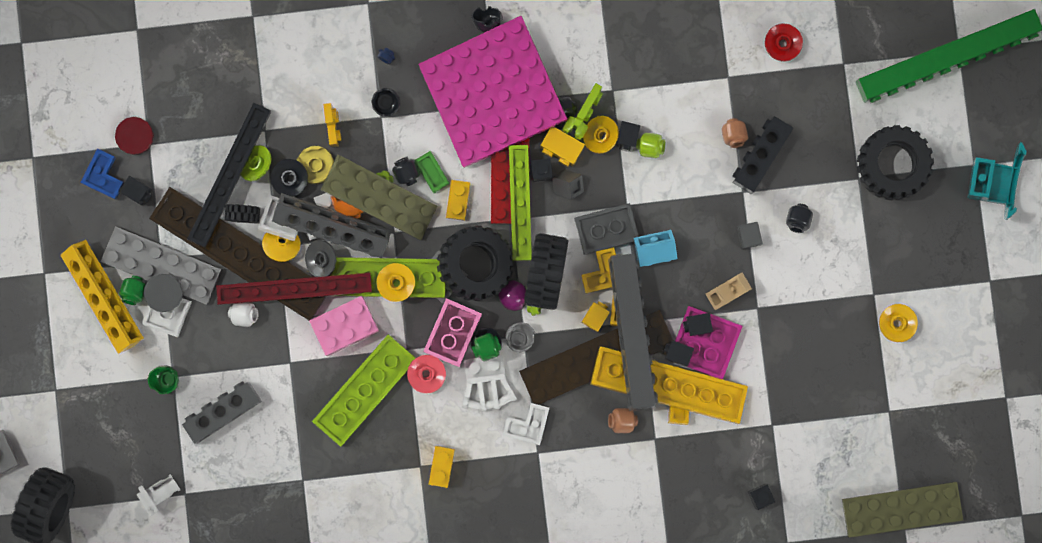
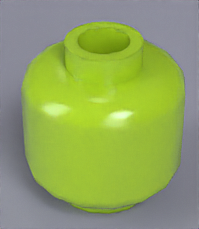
M648 132L643 133L636 143V148L639 149L640 155L649 158H658L661 154H664L666 146L665 139L660 134Z

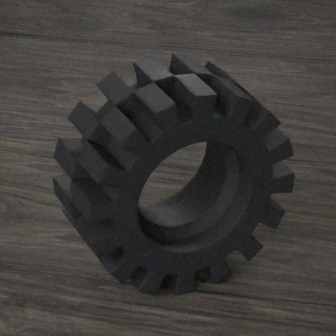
M226 204L225 221L259 223L260 207Z

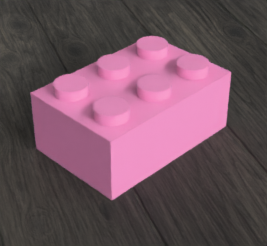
M363 296L310 320V324L326 356H330L380 332Z
M446 298L423 352L460 368L482 313Z

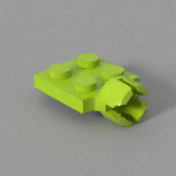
M595 83L577 117L570 116L562 129L566 134L571 133L574 128L576 129L574 138L579 140L583 138L588 128L584 121H589L594 111L592 106H597L603 95L601 92L602 86Z

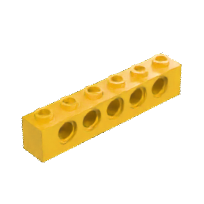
M84 240L71 245L60 256L117 353L119 354L133 348L144 337L88 242Z

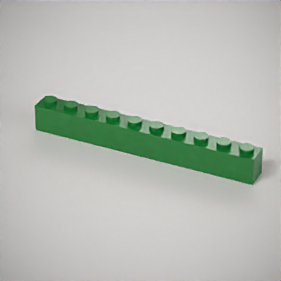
M1033 9L861 77L856 81V85L863 102L870 101V103L881 100L880 96L882 95L892 96L898 93V89L902 87L909 89L916 86L915 82L917 81L927 82L932 80L935 74L940 73L942 76L951 72V68L955 66L959 69L969 65L968 61L975 59L977 62L986 58L988 53L992 52L995 55L1004 51L1003 47L1008 45L1011 48L1020 45L1023 39L1033 40L1039 37L1038 33L1042 31V25L1036 10Z

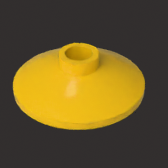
M597 116L590 120L587 124V131L583 136L586 147L594 153L608 152L618 140L619 130L616 122L607 116Z
M265 233L262 240V248L265 254L278 262H286L295 258L301 246L298 235L295 241ZM279 239L285 240V243H280Z
M389 264L377 276V289L382 297L392 302H400L407 299L415 288V277L412 271L403 264ZM396 279L400 281V285L397 287L393 285Z
M894 304L882 312L879 319V327L882 334L888 340L904 342L915 334L918 320L915 312L910 307L903 304ZM895 320L900 321L899 327L894 325Z

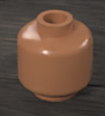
M736 118L727 120V123L721 129L724 143L731 148L742 147L748 139L745 123Z
M616 408L609 414L608 425L615 433H631L634 427L638 425V417L634 415L633 411H629V408Z

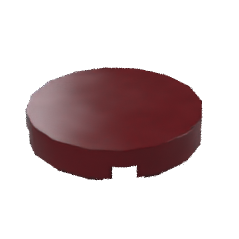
M139 117L124 119L119 123L115 132L116 144L122 151L131 155H139L149 150L154 139L150 124Z

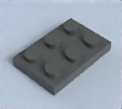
M630 203L574 218L584 255L632 243L635 237H639Z

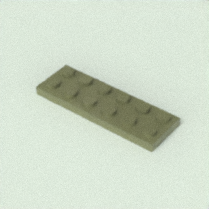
M337 155L321 188L322 191L418 240H422L437 208V205L340 155Z
M957 482L842 499L848 538L963 521Z

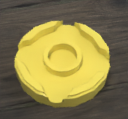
M310 146L304 149L297 158V161L306 168L308 183L311 184L325 182L334 163L332 155L320 146Z

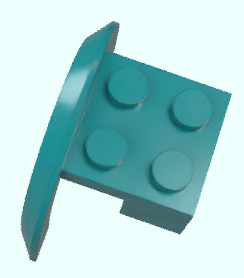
M1020 142L1017 146L1012 166L995 164V160L978 157L973 161L967 198L1005 205V220H1008L1017 210L1016 207L1014 208L1017 181L1022 161L1027 152L1023 143Z

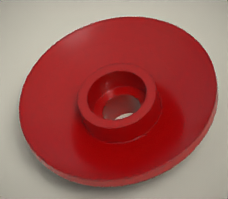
M782 23L773 26L765 37L766 51L772 58L778 61L794 59L800 53L803 46L801 33L790 24ZM785 41L786 46L781 47L779 42Z

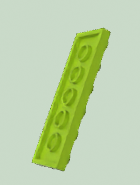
M336 257V266L330 275L371 273L372 292L333 296L382 297L377 289V276L385 266L393 263L407 266L415 277V288L408 298H445L446 283L440 280L442 275L437 270L439 265L437 259ZM398 279L394 280L393 285L395 287L399 286L400 281Z
M388 334L312 422L342 447L404 376L415 357Z

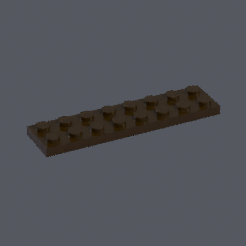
M660 310L646 316L647 327H645V332L649 335L650 345L647 347L648 354L651 353V355L663 351L666 343L670 344L673 340ZM618 328L520 370L519 372L533 404L539 405L591 382L599 347L621 352Z

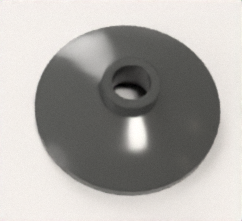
M316 240L308 246L305 254L308 271L314 277L330 276L334 271L336 254L333 247L327 241Z

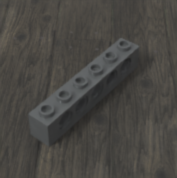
M283 193L279 197L272 218V222L280 226H286L298 232H304L316 238H322L334 244H340L352 250L361 251L372 257L379 258L383 257L391 233L389 229L343 215L342 213Z

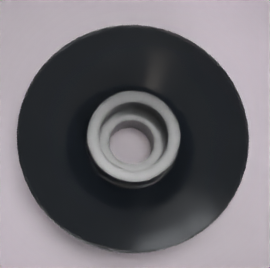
M284 159L278 162L271 172L272 187L280 195L283 193L294 197L302 193L307 186V170L297 160ZM290 175L294 176V180L292 182L289 181Z

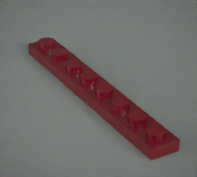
M371 273L216 285L217 304L225 305L372 292Z

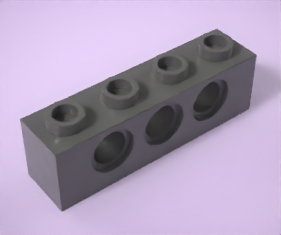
M242 381L233 387L235 390L231 393L225 392L218 396L217 399L219 401L214 404L210 402L201 408L202 412L199 414L192 413L185 418L186 422L182 426L194 444H198L262 402L250 382L244 383ZM236 395L242 398V403L239 406L233 404V398ZM219 406H223L226 409L223 417L217 415V408ZM204 416L209 419L207 427H203L200 423L201 418Z

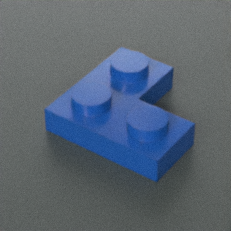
M97 148L80 183L116 200L124 182L108 175L116 157Z

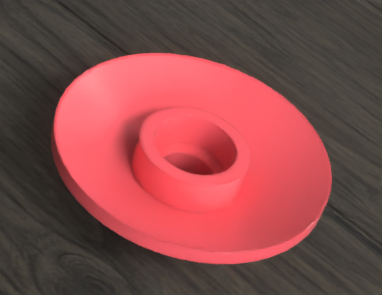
M421 355L415 358L410 363L407 371L410 385L421 393L435 392L443 385L446 377L443 363L431 355ZM424 370L429 371V375L427 377H424L422 375V372Z

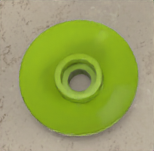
M262 145L255 146L241 174L242 178L247 181H256L263 177L271 164L270 151Z

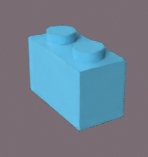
M671 230L634 238L636 256L640 267L678 259L675 239Z

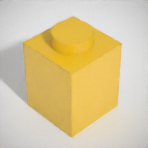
M599 301L597 304L593 302L581 323L598 332L610 313L607 310L608 306Z

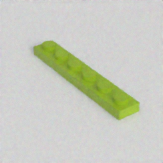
M528 145L509 146L513 261H531Z

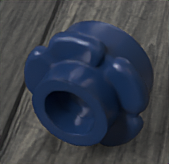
M384 48V50L379 49L380 53L377 57L382 62L390 65L395 60L394 52L388 48Z

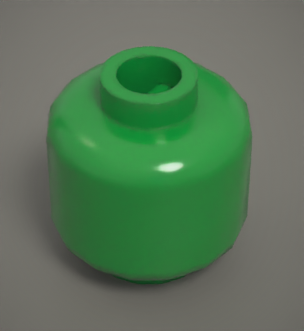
M133 275L131 278L123 280L119 291L122 302L136 305L143 301L146 284L142 282L143 279L141 277Z
M491 333L477 337L474 340L475 346L472 347L475 357H480L484 362L498 357L499 351L502 350L497 336H493Z

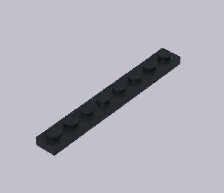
M256 103L252 104L187 238L188 241L206 248L271 114V110Z

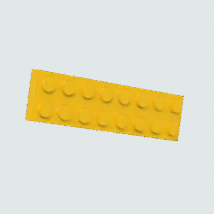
M599 347L590 385L627 394L620 351ZM652 360L650 368L651 373H654L655 376L653 389L657 393L658 403L740 424L748 386Z

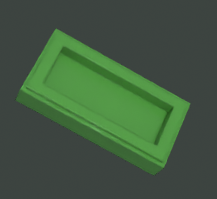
M431 151L415 159L433 194L450 184Z

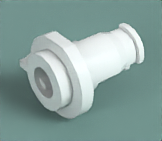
M171 474L166 479L158 481L146 490L143 485L138 487L140 492L136 495L150 516L159 511L156 507L158 504L171 497L177 490L180 491Z

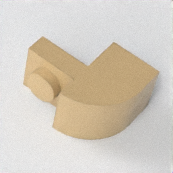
M740 273L706 293V296L713 308L717 310L752 288L744 274Z

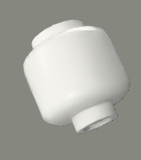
M251 302L236 303L229 308L228 317L231 318V322L235 326L250 327L258 319V309Z

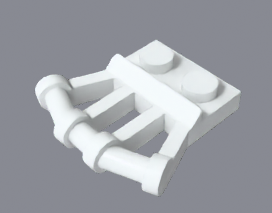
M502 354L485 362L480 358L464 360L467 388L462 408L467 409L469 407L484 412L486 409L495 408V410L500 409L501 406L508 402L517 400L505 379ZM497 380H501L508 392L507 395L498 399ZM491 381L493 400L485 402L482 383ZM472 384L478 385L480 402L469 400Z

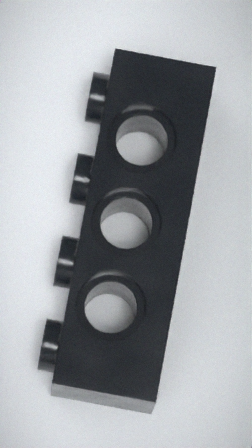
M775 116L771 120H766L762 127L764 129L761 136L757 135L752 143L755 147L751 152L747 151L742 159L745 162L742 168L737 167L732 175L735 178L732 183L751 195L755 192L793 130L792 126ZM767 134H773L776 137V141L774 143L768 142ZM757 150H763L766 153V158H758ZM748 166H753L756 169L755 175L747 173L746 169Z

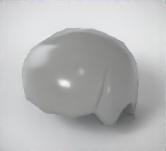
M523 322L513 324L506 332L507 346L517 352L528 350L534 343V329L529 324Z

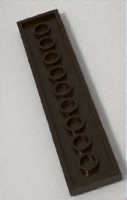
M171 187L168 188L149 218L249 283L312 278L288 261L278 262L272 260L265 254L261 244L222 219H219L206 248L188 241L187 238L202 207ZM327 296L277 301L310 321Z

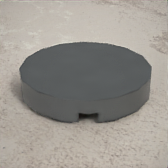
M170 274L153 276L148 280L144 288L146 303L157 312L174 310L179 306L183 298L181 283Z

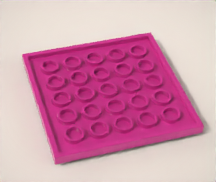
M522 16L514 18L418 64L464 168L568 120Z

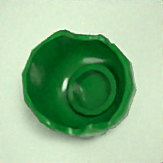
M164 365L154 368L149 373L147 381L150 389H154L159 394H169L178 387L179 377L175 369Z

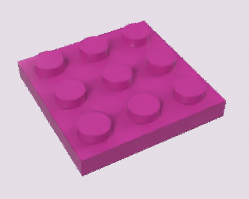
M688 306L675 341L694 348L688 368L723 379L742 326L710 314L713 332L688 337V333H684L683 322L686 321L685 317L707 313Z

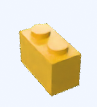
M555 127L549 129L540 145V148L543 149L542 153L549 157L554 155L559 158L558 162L567 167L569 165L574 166L585 147L584 143Z
M435 446L428 485L448 488L455 449Z

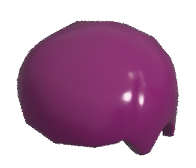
M515 280L508 281L509 283L506 287L502 288L498 294L499 300L507 310H521L526 305L524 303L526 288L521 282Z

